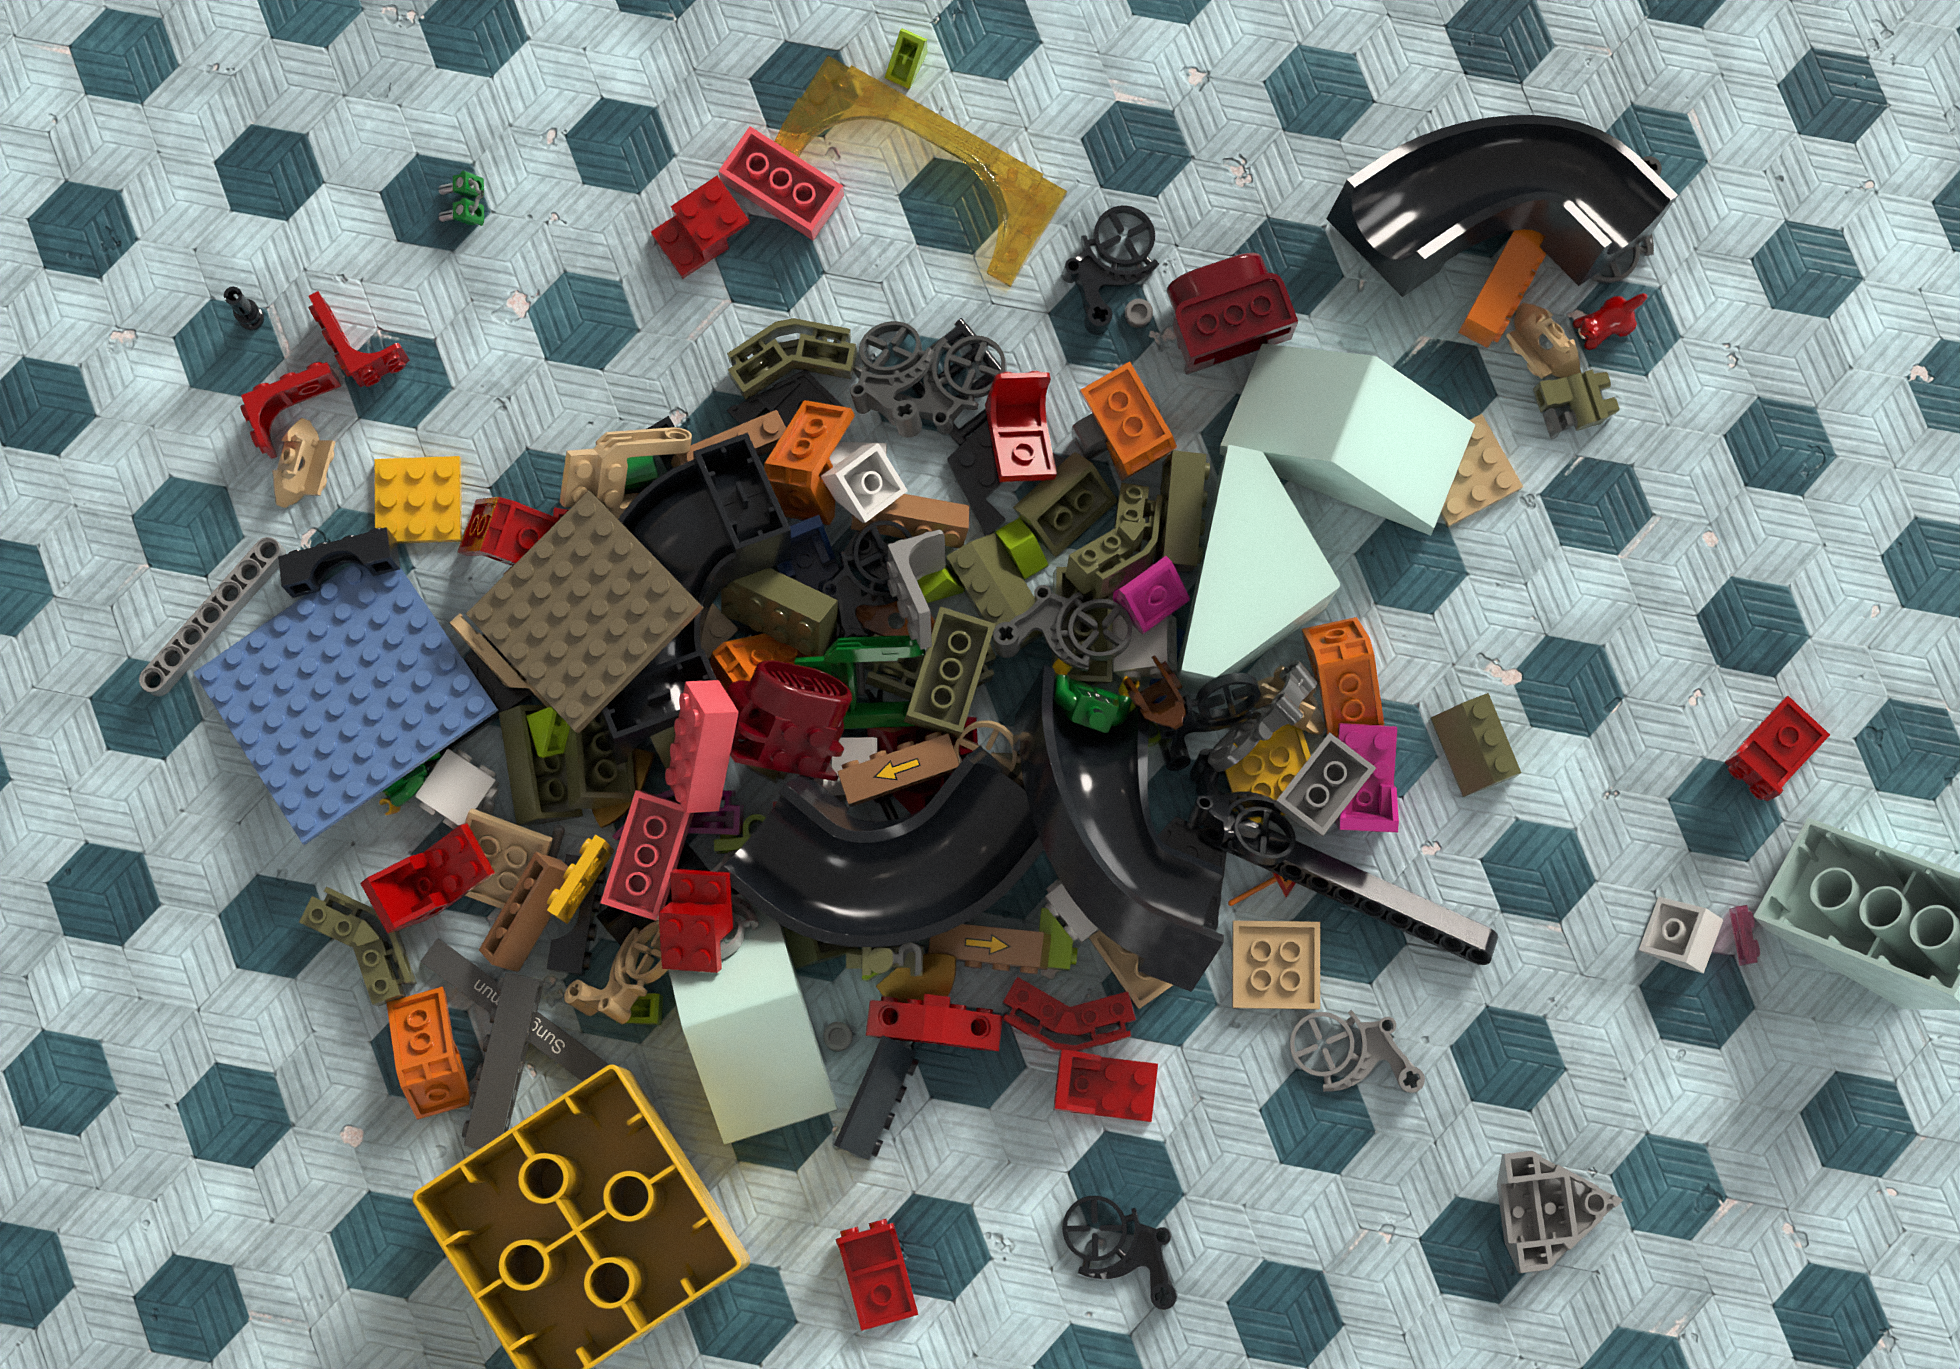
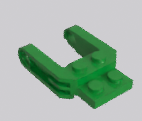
M910 635L838 638L825 652V656L795 658V665L825 672L837 678L849 688L852 693V701L843 720L844 729L915 726L904 722L910 701L857 702L858 685L855 662L898 661V658L924 656L925 649L921 650L917 640H912Z

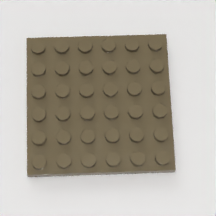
M588 490L466 615L575 732L580 733L704 607L608 508Z

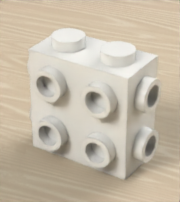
M1170 614L1143 635L1132 625L1131 642L1122 654L1112 659V671L1122 679L1126 676L1130 677L1132 682L1139 681L1141 677L1163 678L1151 658L1155 655L1160 663L1166 661L1172 672L1177 673L1176 618ZM1118 616L1113 621V634L1124 640L1128 627L1123 617Z
M450 749L446 750L415 795L416 798L422 801L419 807L431 815H434L436 811L445 816L442 822L452 829L465 824L467 814L471 808L481 811L484 800H494L499 793L497 787L500 784L493 779L496 773L484 765H481L478 769L470 763L472 757L460 749H457L455 753Z
M1059 879L1046 889L1049 894L1045 896V900L1048 902L1045 908H1048L1055 918L1060 917L1066 924L1064 930L1073 939V942L1078 939L1082 944L1099 930L1072 900Z

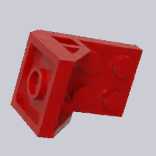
M502 497L476 499L457 553L465 556H485L512 566L560 519Z
M468 823L459 825L423 853L407 857L367 877L360 884L386 932L391 933L424 922L438 915L495 874Z
M1061 1049L1053 1110L1152 1122L1158 1064L1101 1057L1100 1055Z

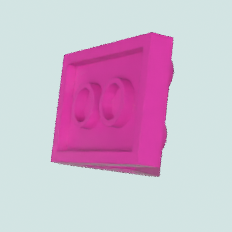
M1167 556L1155 564L1152 563L1139 576L1113 592V601L1120 604L1128 612L1132 625L1142 635L1191 600L1173 562Z
M1339 723L1338 739L1375 766L1376 769L1334 823L1340 830L1398 833L1397 788L1394 785L1397 727Z

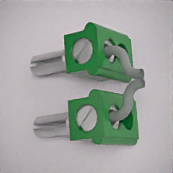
M463 170L461 174L453 175V183L439 186V193L441 195L454 192L471 199L476 198L475 201L462 198L461 201L454 202L453 210L439 213L440 221L444 222L454 219L471 226L476 224L482 226L484 224V206L479 203L480 199L484 197V179Z

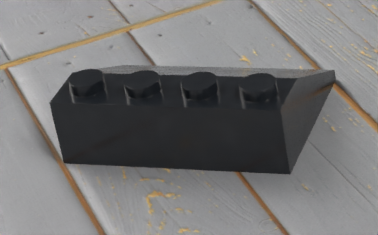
M882 1035L834 1143L835 1146L866 1160H870L871 1155L877 1157L884 1142L879 1139L883 1128L889 1130L895 1114L891 1112L895 1101L901 1103L907 1087L903 1085L907 1074L913 1076L919 1060L915 1059V1051Z

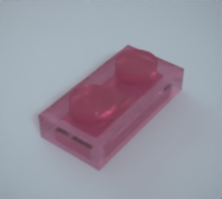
M1747 905L1733 907L1729 909L1739 966L1758 963L1757 957L1760 956L1758 941L1753 939L1752 928L1755 926L1753 913L1748 911Z

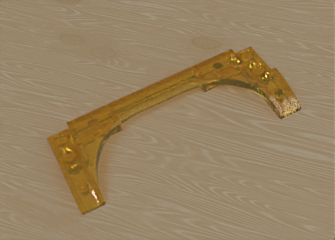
M827 56L803 96L795 102L774 142L800 157L805 147L826 129L848 121L869 119L901 126L955 156L976 172L993 198L998 217V236L994 254L986 274L1011 287L1065 199L1067 191L1043 178V173L852 65L849 68L834 58Z

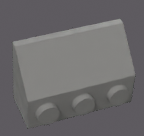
M1329 732L1276 800L1274 806L1297 824L1323 837L1376 767Z

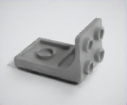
M942 530L925 532L919 536L888 544L889 562L886 564L890 578L888 580L889 591L892 597L897 596L900 616L907 618V629L910 638L917 640L921 650L932 647L930 609L917 580L927 574L945 568V536Z

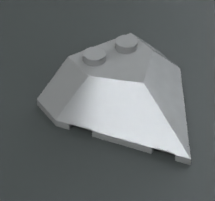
M1534 1151L1502 1154L1497 1180L1498 1198L1505 1245L1518 1273L1549 1270L1567 1250L1572 1249L1603 1220V1217L1610 1210L1617 1207L1623 1201L1620 1197L1600 1189L1599 1186L1564 1167L1544 1159Z

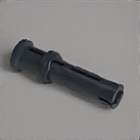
M232 286L227 288L224 292V298L232 307L236 320L246 330L252 331L260 328L264 322L262 310L258 308L254 301L247 299L238 287Z

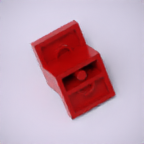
M717 175L671 206L673 217L652 230L651 235L681 278L684 279L728 250L727 238L750 222Z
M674 869L670 872L672 901L658 912L662 969L718 973L722 969L720 940L733 929L730 873Z

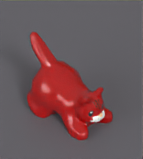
M1639 294L1628 301L1622 296H1614L1607 299L1600 310L1575 319L1573 327L1578 329L1582 339H1586L1585 349H1595L1612 334L1623 337L1632 333L1637 326L1634 310L1645 302L1647 294Z

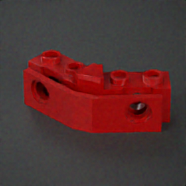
M1019 977L1014 981L1002 1003L1012 1009L1009 1015L1006 1014L1003 1021L1054 1051H1061V1049L1082 1051L1130 1038V1030L1126 1031L1125 1024L1136 1020L1128 991L1069 1007ZM1017 1009L1040 1022L1038 1027L1025 1022L1022 1018L1015 1015ZM1115 1023L1119 1024L1120 1029L1098 1035L1095 1033L1097 1028ZM1043 1027L1052 1033L1082 1036L1090 1033L1092 1041L1077 1045L1055 1043L1039 1032Z
M924 994V1001L907 999V1003H899L898 998L881 996L880 1001L872 1000L869 1003L865 1036L881 1038L884 1035L892 1040L931 1043L983 1051H999L1003 1016L993 1014V1009L976 1008V1011H968L965 1005L950 1004L951 997Z

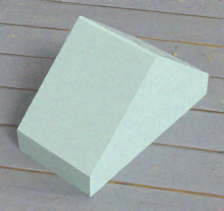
M1262 344L1220 445V455L1225 456L1228 445L1261 451L1278 477L1431 536L1475 424L1376 356Z
M1228 445L1221 464L1203 546L1202 562L1199 565L1176 675L1183 687L1180 690L1198 693L1206 683L1219 676L1239 673L1324 611L1340 587V582L1266 456L1261 451Z
M1807 818L1753 917L1770 933L1900 1008L1960 1010V872Z
M741 894L735 896L744 899L752 906L759 926L755 930H752V926L744 928L745 937L743 943L733 954L721 959L722 969L718 973L669 969L681 1026L725 1145L838 1110L783 926L759 910ZM738 915L741 921L746 920L744 917ZM738 927L730 931L721 940L728 944L735 937Z

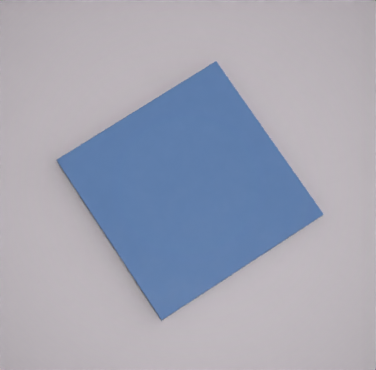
M356 563L350 564L321 584L318 592L305 595L193 672L304 845L498 711L401 567L400 570L373 577L366 567Z

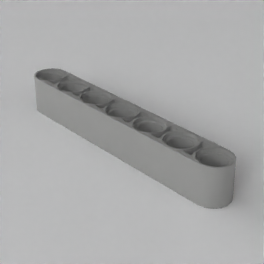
M272 537L260 539L146 666L139 677L140 686L145 691L154 696L167 694L279 568L278 556L286 554L284 547ZM275 546L277 549L276 554L272 558H265L266 549ZM250 568H257L256 577L246 580V572ZM232 589H238L237 598L234 601H227L228 592ZM215 610L218 611V619L213 623H208L209 613ZM194 632H199L200 638L198 642L189 645V636ZM177 653L180 654V662L176 666H170L169 659L171 656ZM156 675H160L161 683L159 686L151 688V679Z

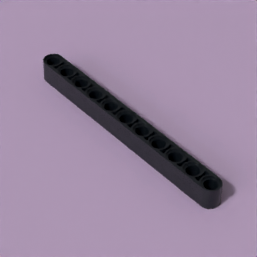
M1233 813L1228 817V830L1232 829L1239 814ZM1248 818L1239 823L1260 829L1261 824ZM1203 825L1201 830L1202 839L1217 848L1474 964L1487 965L1492 960L1498 934L1483 924L1299 841L1295 842L1289 857L1279 864L1263 865L1253 862L1238 851L1232 841V837H1228L1226 842H1220L1218 832ZM1268 828L1266 834H1259L1257 839L1243 835L1241 837L1250 848L1258 852V844L1262 836L1267 838L1269 833L1285 835ZM1267 842L1265 854H1280L1288 848Z

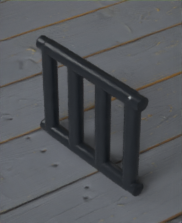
M960 318L954 324L956 327L943 337L951 345L962 336L965 338L977 335ZM936 341L934 344H932V345H931L930 347H928V348L933 349L934 346L937 344L938 341ZM981 343L970 344L973 349L961 358L970 360L973 363ZM987 349L983 362L987 367L1000 371L1001 365ZM954 363L950 365L951 379L966 367ZM944 371L938 374L939 379L945 376ZM984 374L972 383L970 390H980L987 387L993 382L994 377ZM919 380L911 388L919 398H922L925 394V387ZM960 394L955 396L963 400H967L968 398ZM986 409L960 428L953 422V430L949 435L959 446L967 440L966 437L988 420Z

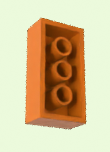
M1523 229L1513 231L1458 333L1486 348L1489 347L1492 341L1498 343L1510 322L1507 318L1511 319L1523 298L1522 295H1524L1536 274L1535 271L1538 270L1546 256V253L1539 247L1545 238L1544 235L1534 230Z

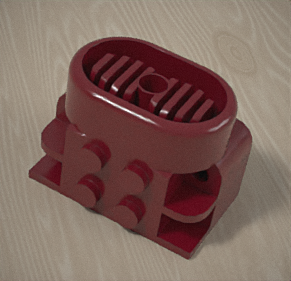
M1258 253L1239 254L1194 269L1174 279L1167 287V295L1175 314L1173 330L1177 338V346L1181 349L1186 363L1184 368L1186 375L1259 351L1262 344L1276 345L1291 340L1298 324L1296 313L1282 278L1277 274L1268 273L1264 260Z
M765 660L757 664L750 681L738 680L729 685L726 693L739 712L730 753L735 763L837 782L839 776L829 763L832 756L840 757L844 751V747L839 740L844 730L843 720L852 701V693L844 683L817 669L780 661Z

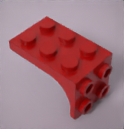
M316 291L308 296L313 304L308 308L321 329H324L321 332L328 345L331 346L334 353H337L334 356L338 364L344 370L347 377L352 376L360 387L372 386L381 380V376L389 372L396 373L405 368L409 358L399 343H395L375 353H363L353 349L330 306L320 292Z
M327 362L310 364L306 367L307 370L297 374L295 372L284 374L277 382L258 384L253 387V391L241 395L244 405L240 406L246 422L249 421L254 429L250 431V435L256 448L259 447L262 454L266 453L271 459L277 457L271 440V426L276 416L282 410L342 387L337 374Z
M1003 372L994 377L985 403L999 482L1055 480L1057 471L1046 421V394L1051 380L1050 373Z
M1786 696L1724 763L1729 766L1727 770L1733 777L1738 780L1743 779L1750 786L1749 791L1759 800L1764 799L1767 802L1784 791L1782 787L1822 745L1830 734L1789 696Z
M887 1219L868 1223L869 1230L859 1232L857 1226L840 1231L841 1237L835 1239L845 1267L861 1331L919 1315L894 1222L888 1224Z

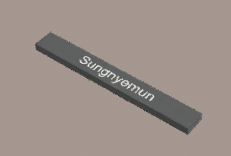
M437 938L420 962L491 1013L493 1006L498 1005L500 997L496 993L498 982L441 939ZM537 1011L530 1043L583 1082L604 1067L610 1065Z

